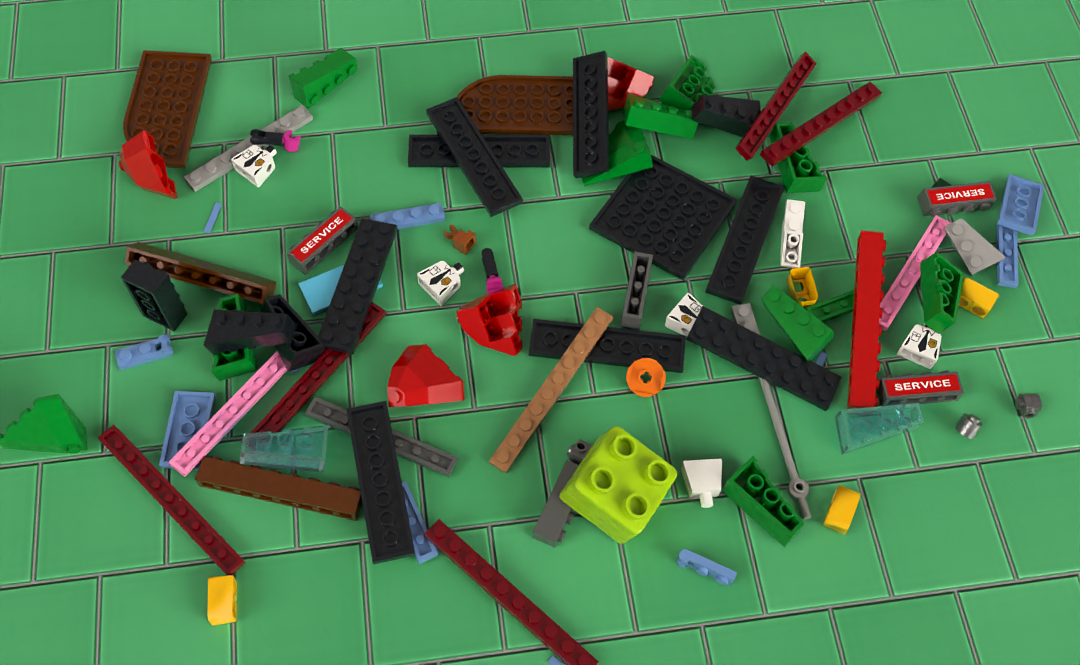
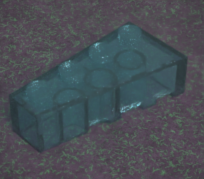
M920 403L843 409L835 416L842 454L914 430L924 422Z
M329 425L316 429L307 427L297 431H290L288 429L277 433L269 431L243 434L240 464L323 472Z

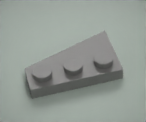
M962 218L944 227L970 276L1006 258Z

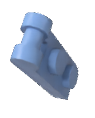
M161 335L154 340L115 350L119 369H128L173 355V348L170 346V336Z
M687 549L681 550L677 558L679 567H691L699 575H708L721 585L731 586L737 572Z

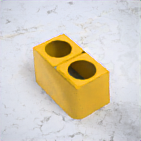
M811 268L791 269L786 280L790 297L803 308L814 305L818 299V293ZM793 282H801L804 286L803 291L795 292ZM803 297L807 301H799L797 298Z
M963 278L959 306L984 319L997 301L996 299L999 294L969 278Z
M839 485L832 498L823 526L845 535L850 527L861 493Z
M233 575L209 577L208 621L212 626L236 622L237 581Z

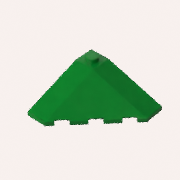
M691 54L659 100L669 106L682 110H691V106L703 94L715 96L713 92L715 88L711 77L707 78L705 75L707 70L705 64Z
M625 121L618 122L613 132L609 134V172L581 177L584 186L652 168L651 153L641 129L626 126Z
M59 394L35 399L33 401V406L35 407L32 410L26 408L19 415L21 420L18 423L17 421H12L6 427L7 433L4 436L0 434V445L4 449L76 454L81 450L88 449L86 427Z

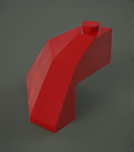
M607 57L608 110L624 107L628 93L643 97L652 88L654 76Z
M146 130L142 131L122 145L119 166L137 186L143 190L165 197L178 198L175 182L167 176L165 161L157 154L154 137Z
M516 284L479 297L456 311L457 321L461 324L462 329L479 345L512 356L517 355L522 349V341L519 337V332L522 331V318L519 317L522 301Z
M427 344L408 346L392 366L387 385L388 406L402 407L464 401L463 380L458 375H455L449 369L450 367L431 351L432 349Z

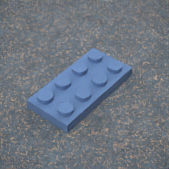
M1009 174L1006 179L997 224L1033 236L1037 228L1044 185Z
M174 392L159 462L161 468H172L169 465V461L212 418L216 399L215 393ZM202 460L193 468V470H199Z

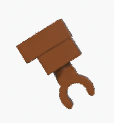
M449 225L452 232L444 231L445 238L453 239L454 248L466 255L476 244L475 233L470 230L467 233L463 230L458 232L453 225Z

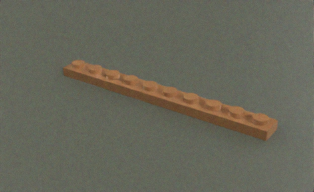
M596 307L489 460V464L503 473H507L613 320L612 315Z

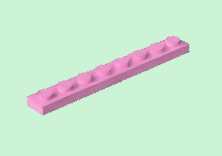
M938 215L932 220L880 303V307L883 308L882 318L879 319V325H882V330L887 331L921 276L920 263L935 253L946 235L944 227L951 224V222Z
M278 351L169 461V465L186 477L203 457L215 447L286 373L287 369Z

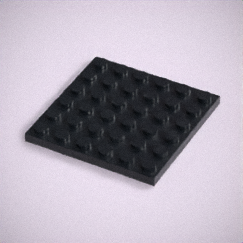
M651 155L653 167L627 174L590 223L589 229L632 253L640 252L653 255L652 264L684 281L736 205L737 199Z

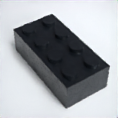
M135 259L120 278L143 317L175 332L187 316V312L184 308L185 305L179 298L180 295L174 288L175 285L169 278L170 275L164 270L160 269L158 271L147 262L142 263Z

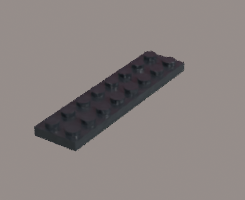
M606 51L573 58V175L575 178L609 172L608 62Z
M458 97L426 109L428 118L490 217L523 203V198Z
M409 135L408 167H459L440 135ZM482 135L502 167H550L549 135Z
M750 176L705 293L741 305L782 196L784 186Z
M361 219L318 335L320 340L326 345L324 349L354 354L398 230L397 225Z
M702 306L686 340L824 411L828 410L842 378L810 360L807 362L804 357Z
M533 319L529 356L561 359L584 324ZM607 327L584 362L630 367L634 361L641 358H651L656 360L664 371L683 373L686 336Z
M382 401L348 408L346 410L373 564H379L415 556L387 402Z

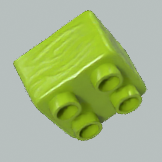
M614 426L596 439L585 458L560 492L559 497L564 503L592 522L616 542L624 544L640 534L675 481L677 471L672 465L643 445L623 428Z

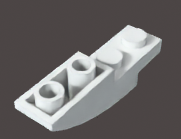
M789 199L786 201L780 250V266L800 268L805 202Z

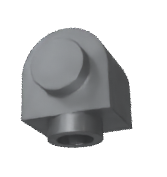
M1037 393L1019 394L1018 398L1015 399V407L1019 410L1020 417L1033 418L1042 409L1041 400Z
M964 413L955 429L963 436L974 439L982 427V422H980L977 416Z
M579 439L575 445L572 444L567 452L568 460L579 465L592 445Z

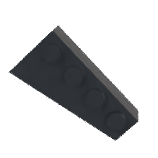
M703 94L691 106L692 121L743 137L761 112L760 101Z
M280 294L264 299L260 312L288 314L296 324L292 342L274 345L287 371L290 372L315 363L322 355L326 345Z
M214 309L204 346L213 355H217L224 351L236 352L237 349L242 348L254 349L260 345L272 346L292 342L296 324L288 314Z

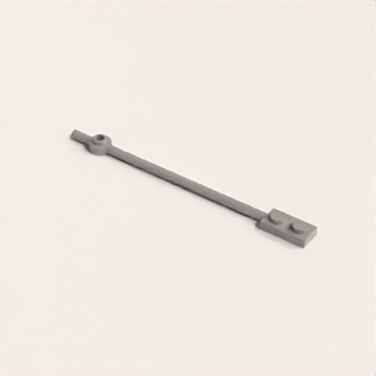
M750 303L732 306L731 313L734 322L760 335ZM759 377L791 479L787 487L788 495L798 501L803 519H809L811 514L805 499L809 492V485L805 480L798 477L769 383ZM796 486H801L802 490H798Z

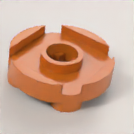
M641 358L634 361L626 373V382L629 389L641 397H651L657 394L664 387L666 380L662 366L651 358ZM645 372H648V376L651 377V380H648L647 383H643V379H640V375H644Z

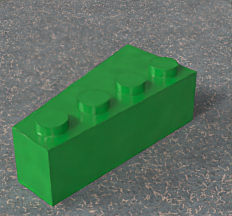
M239 294L219 299L218 310L247 311L246 304ZM242 348L237 349L236 352L224 351L213 355L214 365H212L211 372L219 381L257 370L254 349Z
M752 456L727 480L722 492L785 547L798 534L804 523L791 505L784 501L780 495V490L777 486H773L768 479V474L764 469L761 470L757 464L758 461Z

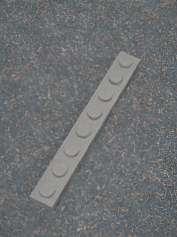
M301 105L261 130L282 133V136H284L285 132L289 130L294 132L312 121L313 118L305 107ZM252 136L184 176L185 181L196 192L234 169L231 159L254 145L250 142ZM264 144V145H257V146L260 147L262 150H264V149H266L269 145H265V144Z

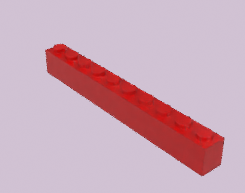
M861 230L857 239L847 412L870 415L874 408L878 407V397L875 396V393L879 388V378H876V374L880 370V360H877V354H880L881 343L878 342V336H881L882 325H879V319L883 315V308L880 307V302L883 301L884 297L881 285L884 284L885 274L882 273V268H884L886 258L883 257V251L886 249V240H883L884 233Z

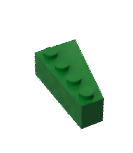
M340 48L326 55L323 61L317 60L308 69L304 67L300 69V73L296 75L292 73L288 76L294 98L309 109L317 104L321 98L329 94L336 86L342 84L346 78L353 75L358 69L356 58Z
M630 93L627 94L622 111L626 126L693 140L698 122L692 121L691 110H682Z
M776 123L769 135L771 144L795 130L796 128L793 123ZM805 146L777 163L786 193L818 192L827 180L826 176L819 171L818 163L814 162L811 158L810 150Z
M935 252L920 263L924 323L939 334L956 323L964 273L938 252Z
M774 284L761 297L765 308L807 362L809 360L813 361L834 338L832 329Z

